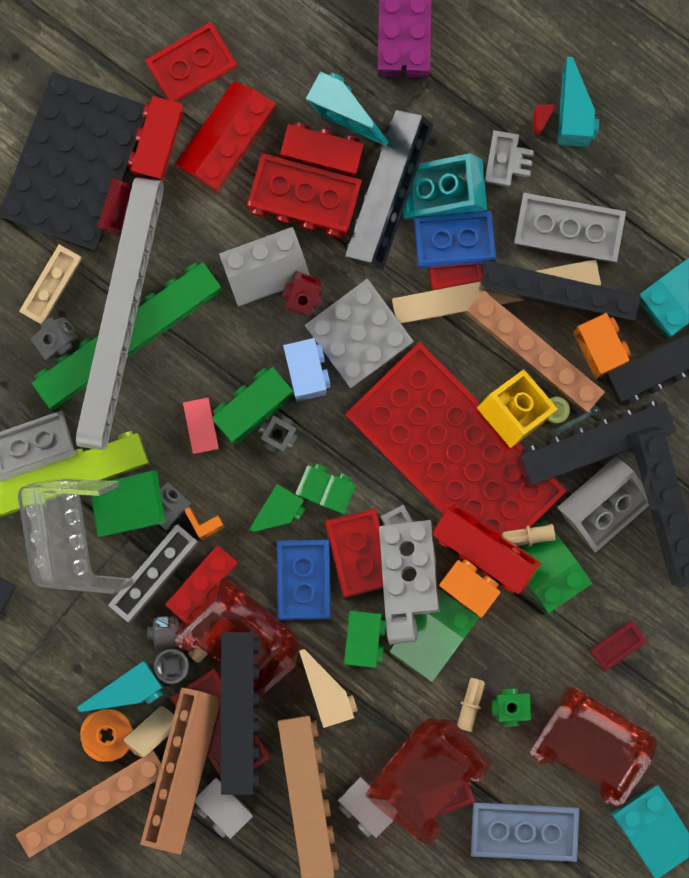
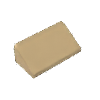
M160 706L125 737V744L134 755L140 757L147 756L169 736L174 714L165 707Z

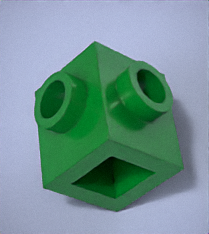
M502 689V694L496 695V700H492V716H497L498 722H504V727L520 726V721L531 720L530 694H518V689ZM509 703H513L515 705V709L513 712L507 711V705Z

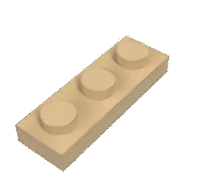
M59 244L19 312L39 324L46 321L80 264L82 257Z

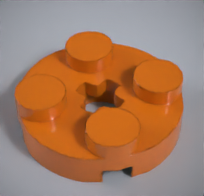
M101 709L90 714L83 722L80 732L84 751L91 758L102 762L114 761L123 757L129 751V747L125 744L124 739L134 730L130 720L123 713L115 709ZM102 729H112L114 739L103 742L101 740L103 735L100 731Z

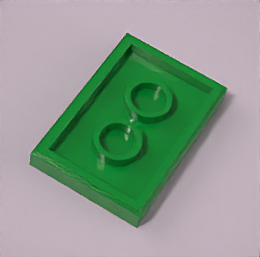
M157 471L89 485L98 537L165 523Z

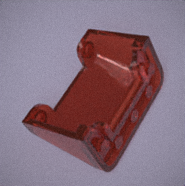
M221 578L175 632L174 640L181 649L194 651L199 647L220 665L221 632H254V638H259V654H254V665H259V681H254V691H259V698L296 666L299 642L295 634L227 578Z
M567 687L531 746L529 754L541 764L553 763L555 759L559 760L600 785L599 792L604 802L621 808L653 761L657 740L645 729L580 690Z
M430 718L422 722L370 785L366 792V797L373 805L419 842L429 844L439 835L440 824L435 819L464 782L470 783L482 780L486 775V770L492 763L453 720Z

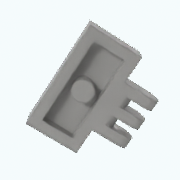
M493 130L485 183L510 187L512 175L530 177L531 171L521 169V166L532 167L533 161L523 159V156L534 157L535 151L518 148V134Z

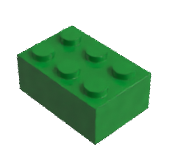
M273 367L269 370L263 368L253 377L255 379L253 384L249 387L246 385L240 387L233 394L235 399L229 404L223 402L213 411V422L234 447L260 426L265 418L268 419L294 397L293 390Z

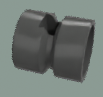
M168 649L162 651L154 662V670L157 677L165 683L174 684L181 682L190 672L191 664L189 658L180 650Z

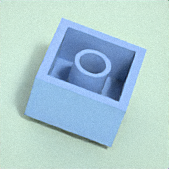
M313 338L283 345L296 402L327 395L326 388H330V380L327 369H321L320 363L325 362L321 344L316 345Z

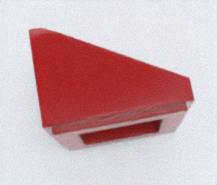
M537 105L533 111L535 136L540 135L556 105Z

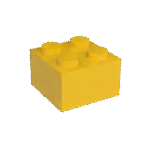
M524 369L489 394L477 407L510 448L545 423L558 410Z

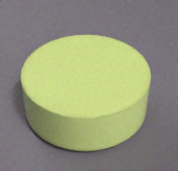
M561 397L550 398L558 410L548 421L554 424L562 423L569 416V404Z

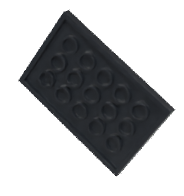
M52 72L0 208V218L96 252L104 230L97 228L111 180L112 178L124 180L131 152L135 151L138 143L135 141L138 128L143 127L146 120L143 117L145 105Z

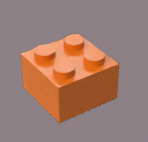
M607 313L578 326L573 332L595 380L626 365L630 361L628 358L631 355L625 341L620 342L617 332H619L618 325L613 317H608Z
M466 559L463 562L457 560L439 583L438 588L479 618H482L501 593L496 589L499 584L487 575L482 578L475 572L478 568Z

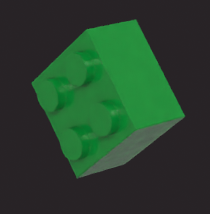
M349 611L345 665L376 668L377 662L382 663L383 647L378 646L379 636H385L386 620H381L382 614Z

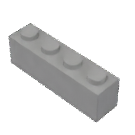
M177 524L108 606L128 623H131L199 542Z

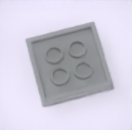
M368 279L364 280L305 324V327L316 342L321 344L322 350L350 388L356 386L414 343L413 339Z

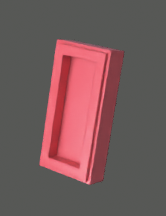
M209 398L184 402L183 406L193 454L218 450L219 446L212 420L213 416Z

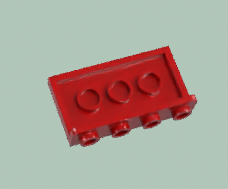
M262 153L246 208L251 210L250 214L257 217L265 218L266 215L276 217L275 221L283 224H290L292 221L300 223V227L303 229L315 231L318 228L325 230V234L328 236L341 238V235L347 236L362 180Z

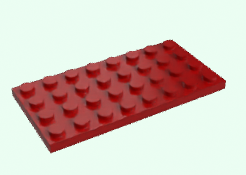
M420 342L345 414L365 437L442 515H444L447 508L456 504L501 536L506 531L526 529L528 525L531 527L567 491L555 478L527 488L516 460L517 457L522 455L521 450L525 448L519 442L512 448L508 446L477 409L481 403Z

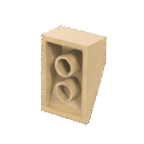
M305 649L300 650L299 652L323 728L353 719V712L358 711L353 695L348 697L346 691Z

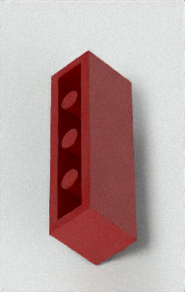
M456 504L447 508L432 533L437 538L439 544L446 548L451 547L459 553L458 556L462 560L466 559L480 567V571L485 576L496 578L502 583L503 588L511 593L516 592L520 594L524 591L542 564Z

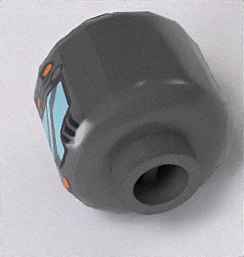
M177 616L155 617L153 626L147 627L148 642H153L155 649L158 651L178 650L181 648L182 643H186L185 622H181Z

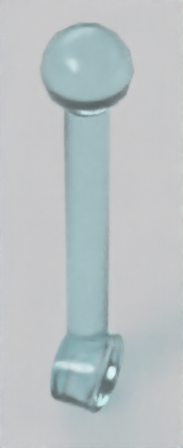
M594 406L589 412L560 427L553 428L550 431L552 436L559 435L567 428L591 416H598L600 408Z

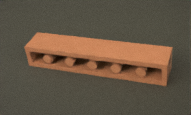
M485 291L479 295L465 312V314L583 413L589 412L605 393Z
M181 687L140 845L181 855L221 702L220 697Z
M157 751L150 752L147 756L142 757L16 834L28 857L30 858L156 781L162 759Z

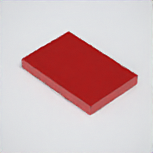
M212 22L207 23L144 60L167 100L173 102L181 101L238 67Z
M376 509L325 521L343 597L346 598L382 589L380 524Z

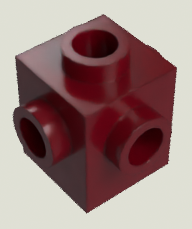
M296 271L292 282L286 283L282 293L288 310L297 315H303V313L310 315L313 308L317 309L322 298V294L319 293L321 281L318 278Z

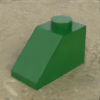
M277 484L250 527V530L257 533L289 525L293 520L299 521L306 509L302 506L304 500Z

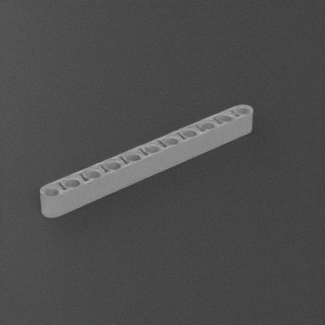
M136 177L132 184L78 424L76 444L79 447L105 450L109 441L163 197L164 187L162 180Z

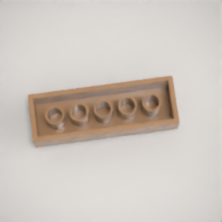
M310 715L278 720L302 878H334V871L339 870L337 852H331L330 844L335 843L333 825L327 826L326 817L331 816L329 799L323 800L322 790H327L325 773H319L318 764L322 763L323 760L321 747H315L314 737L319 735L317 721L311 720Z

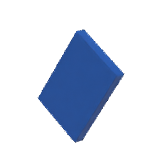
M491 211L414 217L418 269L483 264L486 260L496 262Z
M329 540L277 541L278 620L331 619Z

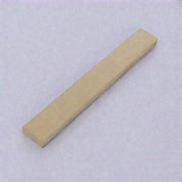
M596 260L536 271L601 286ZM480 282L392 298L394 315L401 324L466 312L483 290H479ZM485 291L501 305L524 301L523 299Z

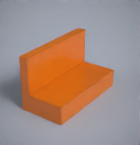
M189 507L184 509L198 537L202 540L225 528L219 516L200 525L192 509Z

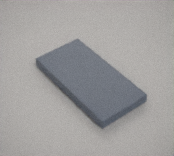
M475 802L473 803L471 856L577 862L579 808Z

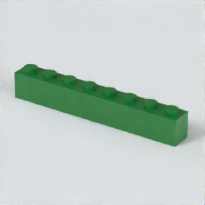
M204 262L199 265L197 263L190 265L184 270L185 275L180 279L172 278L162 286L164 290L157 295L151 293L141 301L143 305L138 307L127 358L222 292L221 286ZM98 336L93 340L87 338L77 346L79 350L72 355L69 353L64 354L56 360L57 365L50 370L45 368L34 376L36 380L32 382V385L50 410H55L87 387Z

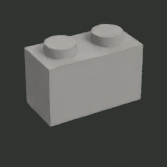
M218 777L195 798L196 805L194 809L204 819L207 816L210 817L215 823L212 827L222 838L227 835L231 839L254 816L236 795H221V780Z
M359 777L338 799L341 803L338 808L349 819L353 815L360 822L357 827L367 837L372 834L377 838L398 816V813L362 777Z

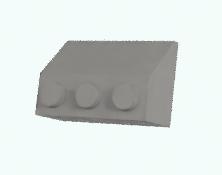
M293 227L219 254L238 307L283 291L286 283L292 282L296 271L310 276Z
M615 456L557 508L572 528L596 553L649 506L644 486L636 473L620 458Z

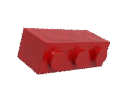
M152 96L151 103L146 102L143 111V117L146 120L144 126L138 128L135 139L136 142H139L136 152H131L128 162L133 175L148 179L164 180L183 116V104Z
M302 123L288 124L280 153L281 158L356 178L364 149V144L359 143L360 139L353 136H345V138L336 137L334 132L320 129L319 132L309 130L310 127Z
M217 545L165 605L187 623L239 563Z

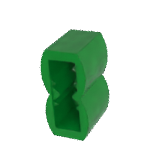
M314 463L312 467L307 465L295 495L344 515L356 486L351 483L353 479L341 473H338L337 477L327 473L328 468Z

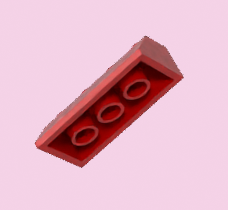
M233 81L175 166L218 194L276 112V104L255 89Z

